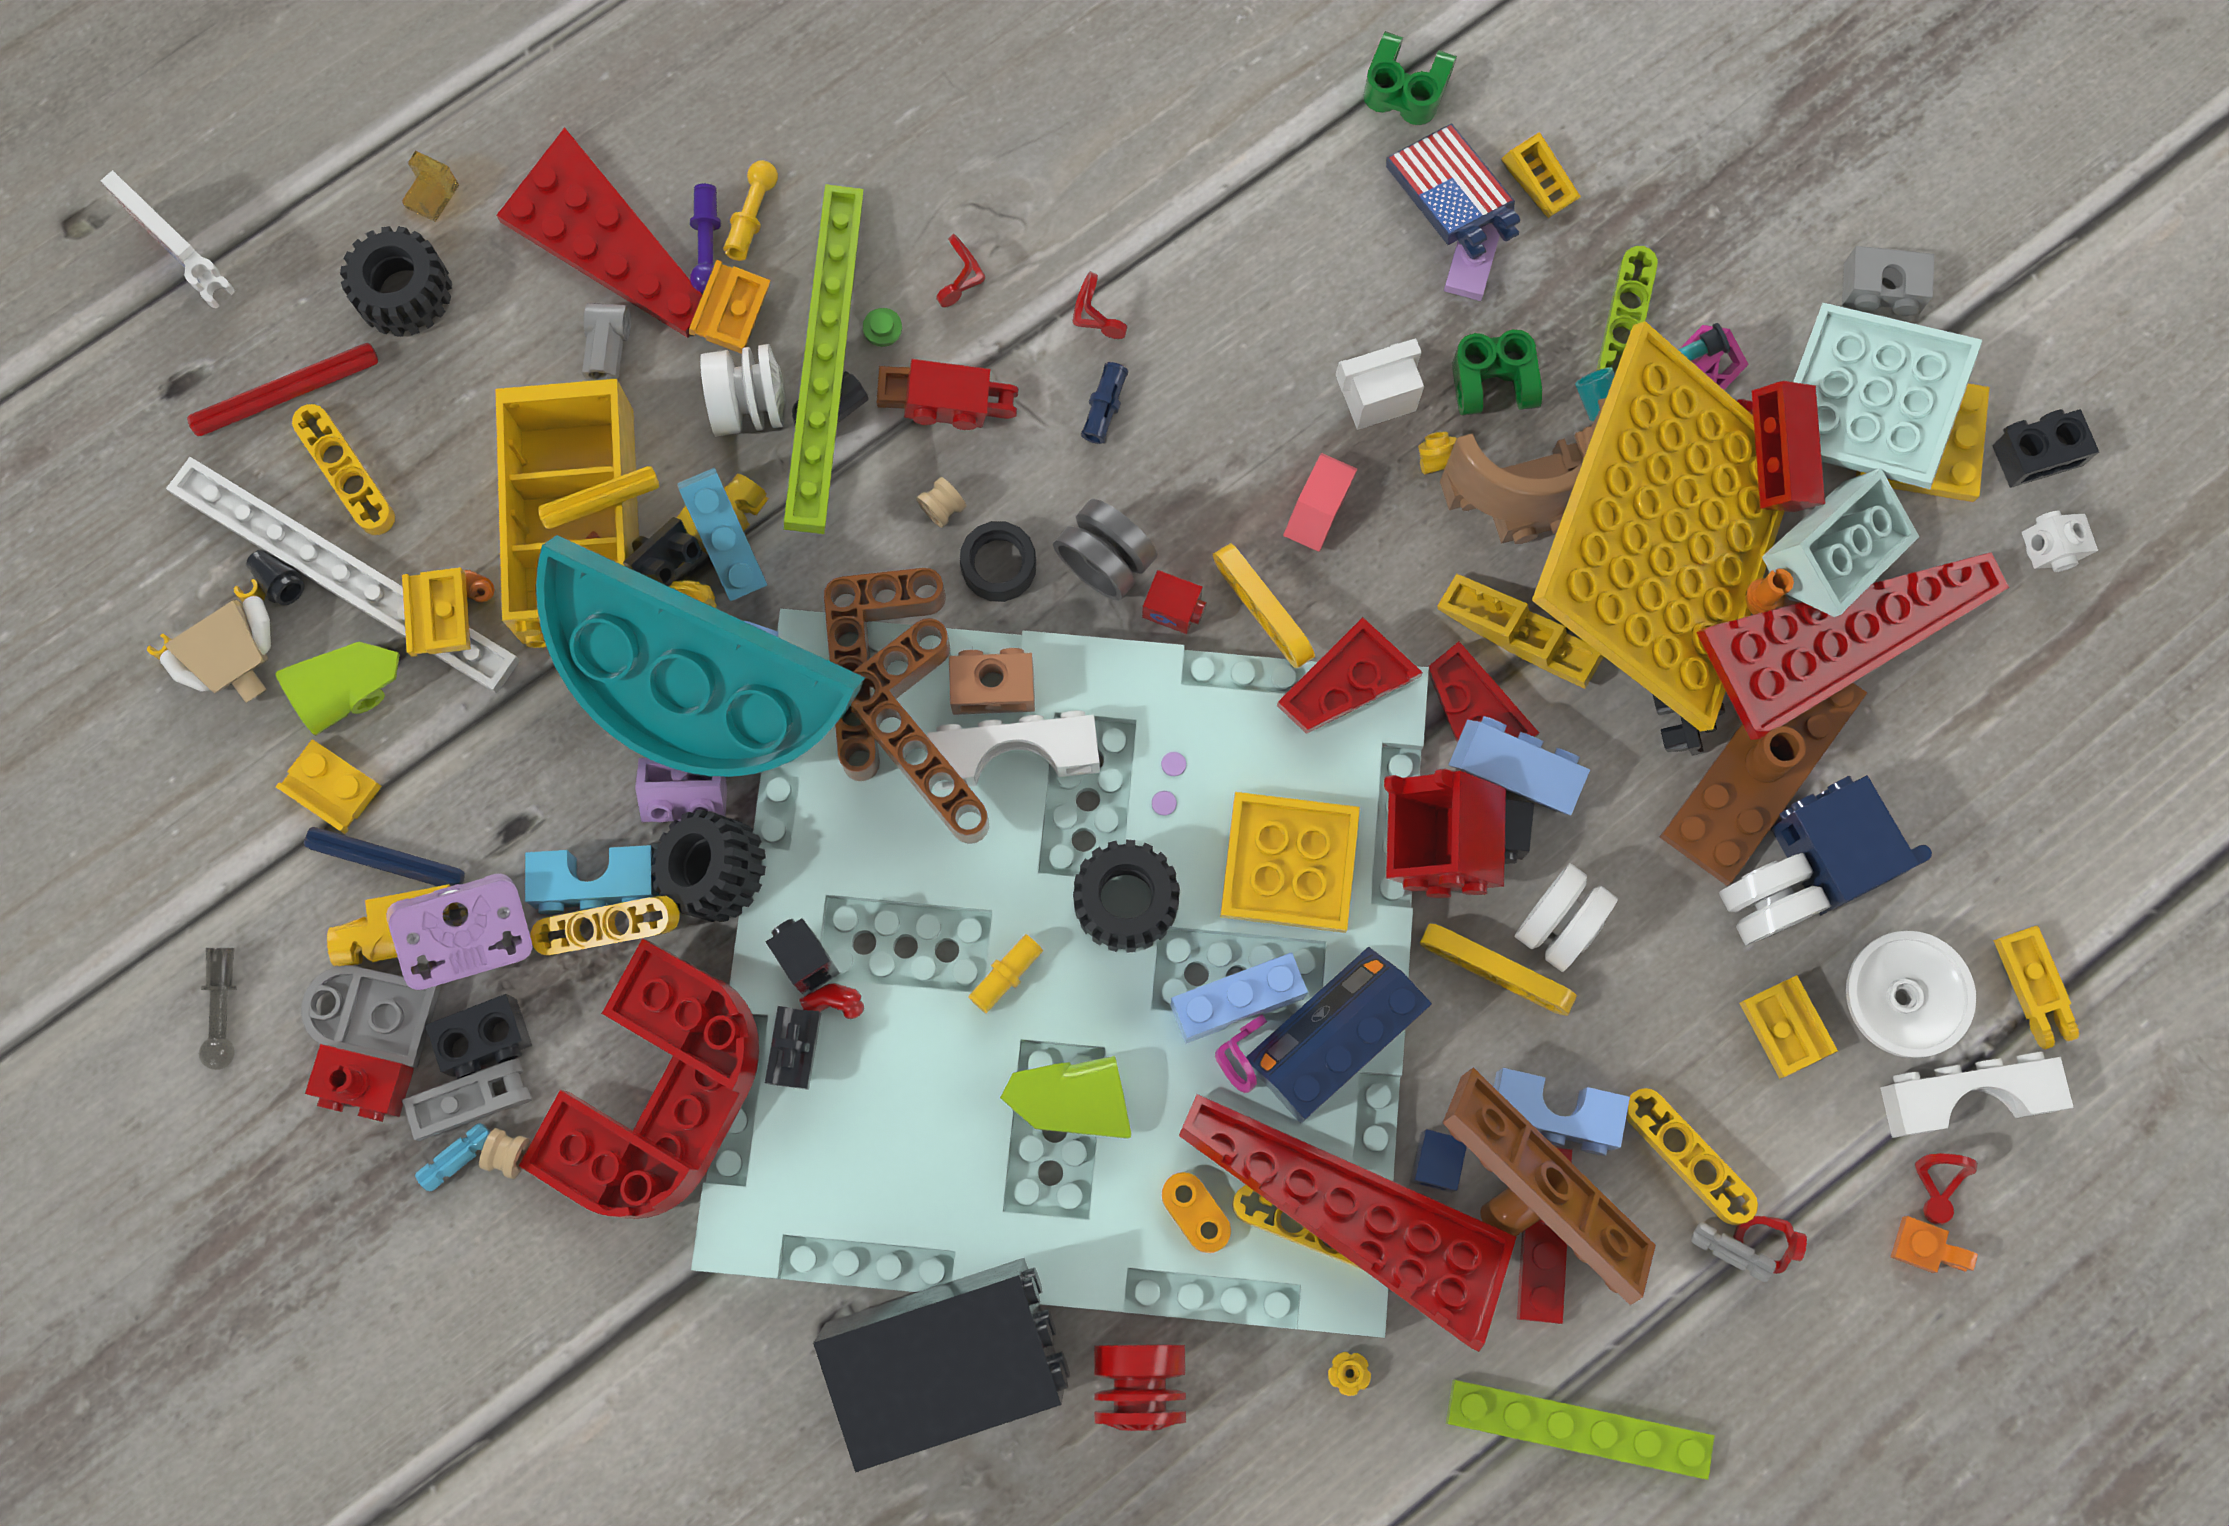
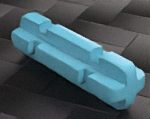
M481 1123L473 1126L466 1132V1138L462 1139L460 1137L433 1159V1164L429 1165L427 1163L416 1172L415 1177L418 1183L426 1191L435 1190L444 1182L443 1178L445 1176L451 1177L477 1156V1150L482 1151L491 1131Z

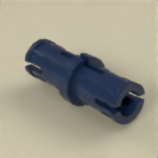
M1115 362L1105 363L1098 388L1090 396L1089 404L1091 408L1084 428L1081 431V437L1091 443H1105L1113 414L1119 411L1121 405L1119 401L1120 393L1129 373L1128 369L1123 365Z

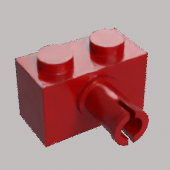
M320 1044L305 1094L319 1098L318 1107L343 1112L344 1105L346 1104L360 1108L357 1116L383 1122L385 1114L400 1117L403 1107L402 1100L406 1098L414 1068L402 1063Z

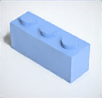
M1483 716L1481 722L1467 720L1449 766L1504 787L1507 791L1554 811L1572 815L1590 772V769L1577 764L1580 759L1579 756L1560 748H1556L1554 754L1541 748L1544 741L1520 732L1518 738L1504 733L1507 725Z

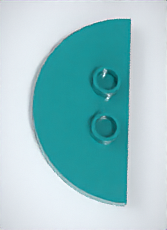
M558 535L542 545L537 567V609L543 637L556 670L579 705L599 726L629 749L654 762L680 771L706 776L733 777L774 769L791 762L821 741L846 713L865 679L861 675Z

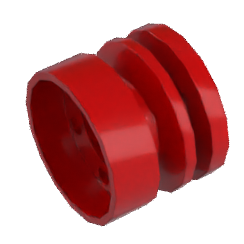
M1094 1345V1375L1101 1378L1114 1379L1113 1389L1094 1393L1095 1401H1114V1410L1094 1412L1095 1424H1105L1124 1431L1162 1430V1428L1174 1424L1186 1423V1411L1166 1410V1401L1186 1400L1185 1392L1166 1388V1379L1185 1375V1345Z

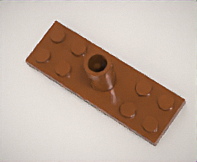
M1851 683L1784 725L1772 729L1761 739L1750 740L1743 724H1741L1659 837L1726 886L1731 884L1780 816L1779 814L1786 808L1867 695V692L1855 683Z
M1474 1067L1462 1075L1443 1124L1457 1141L1463 1142L1479 1158L1481 1164L1488 1171L1496 1174L1508 1186L1507 1189L1481 1207L1480 1215L1482 1222L1517 1236L1542 1219L1572 1248L1580 1261L1587 1263L1603 1278L1611 1291L1618 1293L1629 1305L1643 1298L1656 1245Z

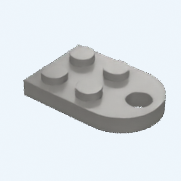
M350 965L333 967L317 976L307 988L301 1006L302 1021L308 1034L319 1044L418 1068L428 1034L425 1025L431 1023L441 986L437 985L423 990H415L406 984L402 976ZM325 993H333L336 999L335 1008L327 1015H320L316 1008L317 1000Z

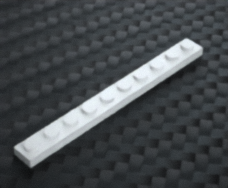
M191 457L188 458L166 489L174 496L406 638L403 587ZM469 628L470 650L433 654L496 694L520 662L517 656Z

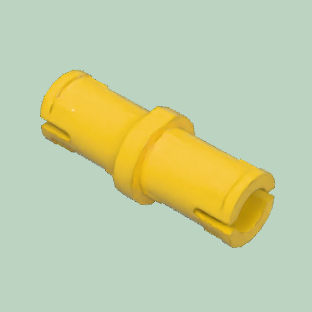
M1025 934L1001 961L996 959L991 964L992 971L973 990L968 998L986 1014L1011 986L1016 988L1021 983L1019 980L1020 976L1039 957L1043 949L1030 936Z

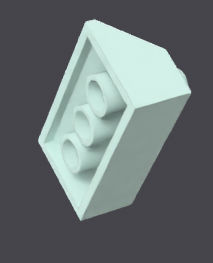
M1880 468L1842 482L1825 498L1824 505L1816 506L1765 553L1762 559L1767 565L1769 573L1772 570L1776 572V569L1781 568L1791 574L1794 584L1792 589L1786 593L1787 595L1835 617L1841 615L1919 538V535Z

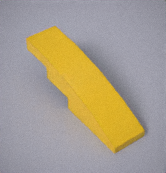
M1457 573L1437 605L1439 611L1473 632L1539 668L1584 689L1588 686L1604 658L1603 655L1585 641L1567 634L1564 625L1529 611L1527 603Z

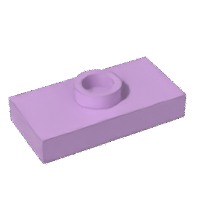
M1492 224L1481 228L1487 236V240L1481 243L1485 247L1486 253L1474 259L1467 255L1463 246L1457 241L1444 287L1445 292L1478 301L1482 300L1500 236Z

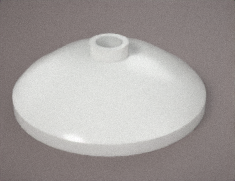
M1897 931L1883 935L1870 942L1859 952L1848 973L1846 998L1855 1024L1870 1042L1890 1054L1906 1058H1924L1944 1052L1964 1036L1973 1020L1976 1008V990L1969 968L1951 946L1930 934L1917 931ZM1897 991L1905 994L1907 998L1905 1005L1897 1002L1895 997Z

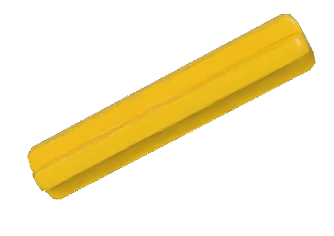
M646 466L541 505L538 508V513L543 525L547 529H551L659 488V481L654 469L651 466Z

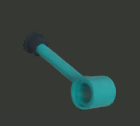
M1719 323L1713 324V329L1699 335L1700 340L1678 349L1690 361L1705 354L1710 357L1721 351L1724 353L1730 352L1729 342ZM1611 367L1589 373L1575 383L1590 421H1594L1600 411L1598 400L1604 399L1608 395L1615 376Z

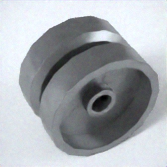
M1091 499L1076 515L1078 527L1068 526L1053 542V547L1060 559L1082 581L1100 594L1119 601L1135 584L1132 572L1138 574L1145 572L1157 558V551L1150 539L1128 517L1101 500Z

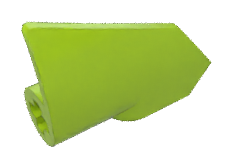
M356 642L280 669L275 675L302 722L313 735L317 736L348 716V713L361 714L380 704L385 697L382 688L396 680L400 654L378 646Z
M1115 1056L1072 1065L1070 1062H1063L1013 1072L1000 1096L1005 1103L1035 1129L1123 1139L1131 1137Z

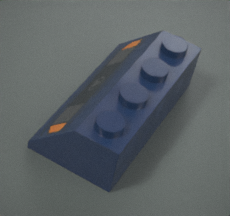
M1367 947L1247 1055L1246 1058L1257 1076L1300 1123H1303L1425 1012L1432 1003L1400 969L1373 949Z

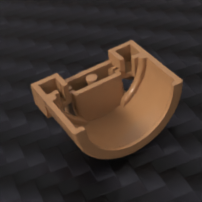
M1606 398L1598 400L1600 411L1592 426L1575 433L1574 437L1577 443L1567 445L1565 438L1558 440L1552 451L1553 455L1505 468L1498 467L1485 456L1475 441L1473 433L1458 437L1440 479L1449 510L1461 507L1463 511H1469L1477 508L1492 516L1501 544L1514 541L1515 544L1527 543L1537 538L1538 534L1551 530L1553 534H1556Z

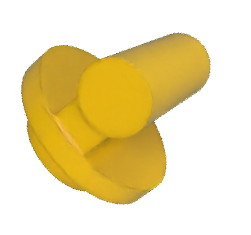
M1435 432L1425 437V441L1418 446L1421 457L1420 467L1424 475L1445 469L1457 439L1456 437L1449 436L1448 432Z

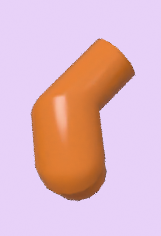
M464 570L467 597L477 602L490 600L495 591L490 579L471 570Z

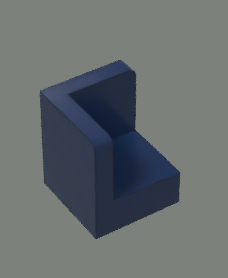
M1428 1129L1422 1131L1410 1183L1450 1193L1457 1191L1467 1146L1463 1142L1457 1141L1452 1135Z

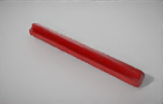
M370 343L361 344L192 413L187 417L189 427L196 436H203L374 366L379 362L378 356Z

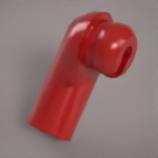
M836 983L827 984L799 999L803 1010L821 1012L832 1007L841 1010L846 1019L857 1018L864 1011V1004L860 1001L861 994L856 989Z

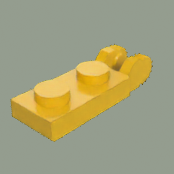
M2034 926L1993 940L2025 1017L2030 1020V1030L2039 1047L2046 1050L2055 1046V1037L2045 1013L2053 1010L2055 1024L2063 1039H2066V1041L2078 1039L2080 1034L2078 1025L2069 1006L2072 1003L2040 928Z

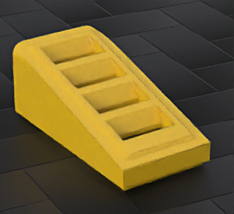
M1540 132L1516 146L1501 158L1511 175L1547 218H1550L1581 197ZM1531 154L1535 160L1527 164L1524 157ZM1541 166L1544 172L1535 177L1532 170ZM1550 177L1554 183L1543 189L1540 183ZM1560 189L1564 195L1551 202L1548 196Z

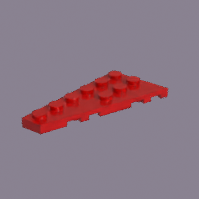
M564 127L498 212L497 218L500 223L689 338V328L702 294L691 285L690 279Z

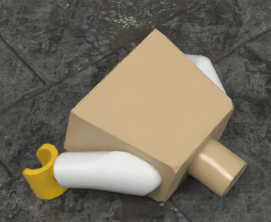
M251 579L253 589L249 593L244 594L237 585L234 587V593L243 603V606L238 600L231 601L173 639L165 634H161L160 637L164 639L162 649L158 651L149 645L147 652L160 660L161 664L176 682L201 692L211 690L214 693L232 684L247 703L267 690L253 671L268 660L266 653L271 648L270 619L263 602L265 593L255 579Z

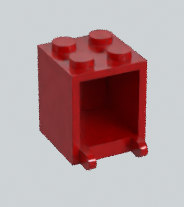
M1437 769L1434 774L1402 778L1397 775L1385 777L1384 787L1389 793L1386 879L1402 883L1404 890L1426 891V896L1430 898H1450L1451 891L1461 890L1466 895L1487 894V888L1504 887L1506 788L1463 771H1451L1448 769Z

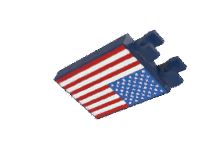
M1452 123L1386 157V168L1447 245L1458 240L1467 255L1474 259L1486 253L1485 247L1481 244L1487 240L1486 234L1481 229L1482 227L1492 223L1505 242L1519 235L1518 229L1514 226L1520 223V217L1514 210L1515 200Z

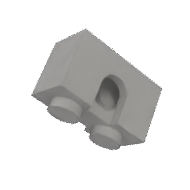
M1855 246L1844 262L1842 306L1855 307V309L1863 312L1875 311L1879 306L1892 307V311L1901 316L1920 314L1933 298L1934 254ZM1882 282L1888 283L1892 289L1884 287Z

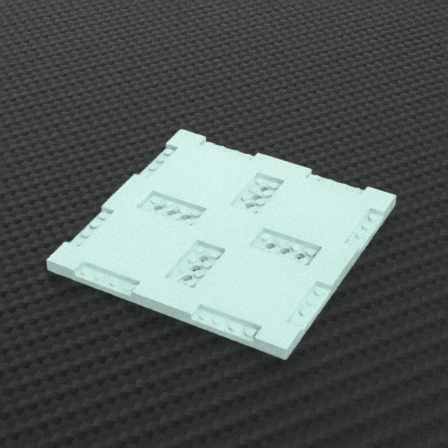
M780 608L777 629L779 632L778 637L830 661L825 612ZM867 622L870 658L913 625ZM946 628L950 642L949 656H958V653L963 650H980L983 652V655L1000 654V650L1006 648H1020L1024 650V653H1032L1035 711L953 715L950 705L948 656L941 665L896 699L927 737L928 732H937V727L947 724L961 725V729L978 727V723L985 720H1001L1003 724L1019 723L1020 718L1030 715H1041L1044 717V720L1060 718V715L1064 712L1084 711L1085 715L1094 714L1098 754L1104 760L1100 773L1058 777L1052 765L1037 753L1028 750H1010L997 755L983 768L977 786L969 787L987 810L989 819L988 833L983 840L967 844L961 842L953 835L879 744L880 765L876 775L866 781H855L849 778L838 757L835 725L821 741L806 753L791 762L761 772L753 833L759 835L762 841L759 848L765 849L766 858L762 860V865L766 866L765 875L760 877L759 883L762 886L759 893L754 892L752 896L753 903L749 908L743 906L742 914L739 915L730 986L745 1000L754 1017L759 1037V1061L753 1085L709 1166L706 1183H703L691 1270L921 1292L1025 1258L1028 1269L1035 1267L1042 1286V1293L1039 1294V1303L1042 1305L1385 1338L1388 1288L1364 1270L1239 1220L1233 1211L1232 1202L1236 1192L1246 1184L1182 1139L1179 1133L1196 1094H1199L1393 1181L1405 1030L1303 1123H1300L1256 1073L1257 1085L1249 1093H1243L1235 1088L1216 1061L1215 1052L1221 1045L1240 1033V1028L1263 1014L1268 1022L1236 1043L1245 1057L1249 1055L1367 947H1370L1409 978L1413 908H1411L1412 891L1404 890L1402 883L1386 879L1389 793L1385 790L1384 779L1386 776L1397 775L1402 778L1420 776L1421 750L1424 746L1429 667L1417 666L1423 672L1420 678L1306 734L1277 707V703L1317 663L1314 661H1309L1299 668H1295L1287 659L1184 650L1185 645L1024 630H1022V635ZM846 633L840 637L838 644L846 647L851 646L857 641L858 635ZM934 635L927 636L922 639L920 646L924 649H934L940 644L941 639ZM895 661L888 666L887 672L892 675H900L906 671L908 664L903 661ZM988 673L982 678L981 683L986 687H996L1002 682L1003 677L998 673ZM853 712L845 719V724L849 726L861 724ZM894 717L887 718L880 724L879 729L882 732L892 733L900 727L901 721ZM913 749L907 754L905 761L912 765H918L924 762L928 753L922 749ZM856 751L849 758V764L856 767L862 766L868 761L870 754L866 751ZM1178 752L1184 756L1186 768L1182 774L1169 776L1163 771L1161 762L1167 753ZM933 786L931 793L938 797H945L953 789L935 791ZM1091 791L1098 795L1100 803L1096 809L1083 811L1077 806L1076 799L1082 792ZM1160 791H1168L1176 798V808L1169 815H1159L1152 808V798ZM1235 792L1360 807L1346 933L1220 918ZM967 812L959 818L958 825L963 829H973L980 823L981 817L976 813ZM1080 831L1092 833L1096 838L1095 846L1085 852L1077 850L1072 844L1074 835ZM1126 839L1135 840V845L1142 847L1145 842L1153 846V852L1156 854L1162 852L1167 857V864L1169 866L1173 865L1176 872V880L1180 887L1176 919L1172 927L1168 928L1167 934L1161 940H1155L1153 946L1145 950L1143 947L1136 948V952L1126 953V949H1118L1117 952L1108 950L1107 945L1102 943L1099 946L1092 941V936L1089 933L1085 934L1081 928L1080 921L1075 914L1073 900L1075 876L1079 874L1080 865L1084 859L1089 860L1092 857V851L1099 846L1103 850L1108 847V842L1117 840L1118 845L1126 844ZM1121 875L1109 880L1101 892L1103 907L1110 914L1124 919L1134 918L1143 914L1149 908L1152 899L1151 890L1148 885L1140 878L1132 875ZM801 918L812 929L840 972L839 975L819 988L827 984L836 983L856 989L862 996L860 1001L864 1004L863 1013L854 1019H846L841 1010L832 1007L821 1011L809 1090L765 1084L777 1007L782 1006L803 1010L799 999L804 997L791 983L765 941L773 937L771 932L779 924L789 919H794L796 922ZM862 933H870L876 938L875 949L866 955L858 954L853 947L854 940ZM1027 934L1043 949V952L1020 976L1019 980L1021 983L1016 988L1011 986L985 1014L968 996L992 971L991 964L996 959L1001 961L1018 941ZM903 937H912L918 943L917 952L910 958L903 959L895 954V944ZM944 941L955 942L959 946L958 957L952 962L945 963L940 961L936 957V949L940 943ZM1292 952L1308 991L1303 1000L1266 1014L1261 1012L1228 1025L1224 1030L1185 1044L1170 1003L1172 997L1201 987L1193 986L1186 981L1184 971L1188 966L1200 964L1207 969L1208 980L1203 984L1206 985L1225 978L1227 972L1233 968L1246 970ZM1230 1048L1225 1050V1055L1236 1073L1243 1080L1247 1081L1245 1070ZM1115 1056L1131 1137L1123 1139L1067 1132L1066 1137L1062 1141L1052 1143L1045 1139L1043 1130L1033 1128L1005 1103L1000 1096L1013 1072L1063 1062H1070L1072 1065ZM1048 1161L1057 1162L1063 1169L1062 1180L1053 1186L1043 1184L1038 1176L1040 1167ZM1181 1172L1195 1175L1200 1179L1227 1217L1231 1227V1235L1228 1243L1221 1250L1214 1253H1203L1196 1250L1162 1202V1189L1165 1182L1172 1175ZM1180 1186L1176 1189L1175 1196L1179 1202L1186 1203L1191 1200L1192 1192L1188 1187ZM1252 1192L1249 1197H1241L1240 1203L1246 1206L1245 1214L1252 1216L1256 1210L1269 1214L1264 1223L1273 1225V1214L1277 1209L1276 1206L1272 1204V1207L1261 1204L1258 1201L1259 1194L1256 1192ZM1284 1212L1281 1214V1225L1286 1231L1296 1233L1302 1230L1303 1226ZM1211 1222L1204 1223L1201 1226L1202 1236L1206 1239H1213L1217 1235L1216 1225ZM1323 1241L1325 1246H1327L1330 1249H1334Z

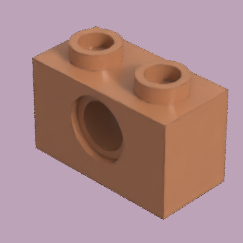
M1006 648L1000 650V654L983 655V652L980 650H963L958 653V656H949L950 705L953 715L1035 711L1032 653H1024V650L1020 648ZM988 673H998L1003 677L1002 682L996 687H986L981 683V680Z

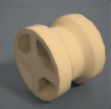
M943 477L938 478L934 482V488L928 493L922 492L916 497L922 510L940 528L949 523V517L954 512H962L966 508V503L961 495Z
M494 1128L488 1135L482 1148L479 1160L480 1168L487 1171L498 1169L502 1171L505 1177L515 1179L522 1170L519 1164L530 1146V1140L522 1136L511 1138L507 1136L506 1131Z

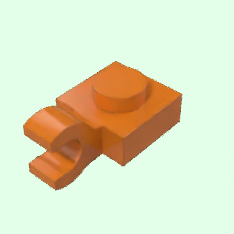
M1904 1216L1902 1217L1890 1258L1931 1273L1938 1272L1940 1263L1967 1272V1269L1974 1271L1978 1254L1964 1248L1946 1244L1949 1231L1915 1218Z

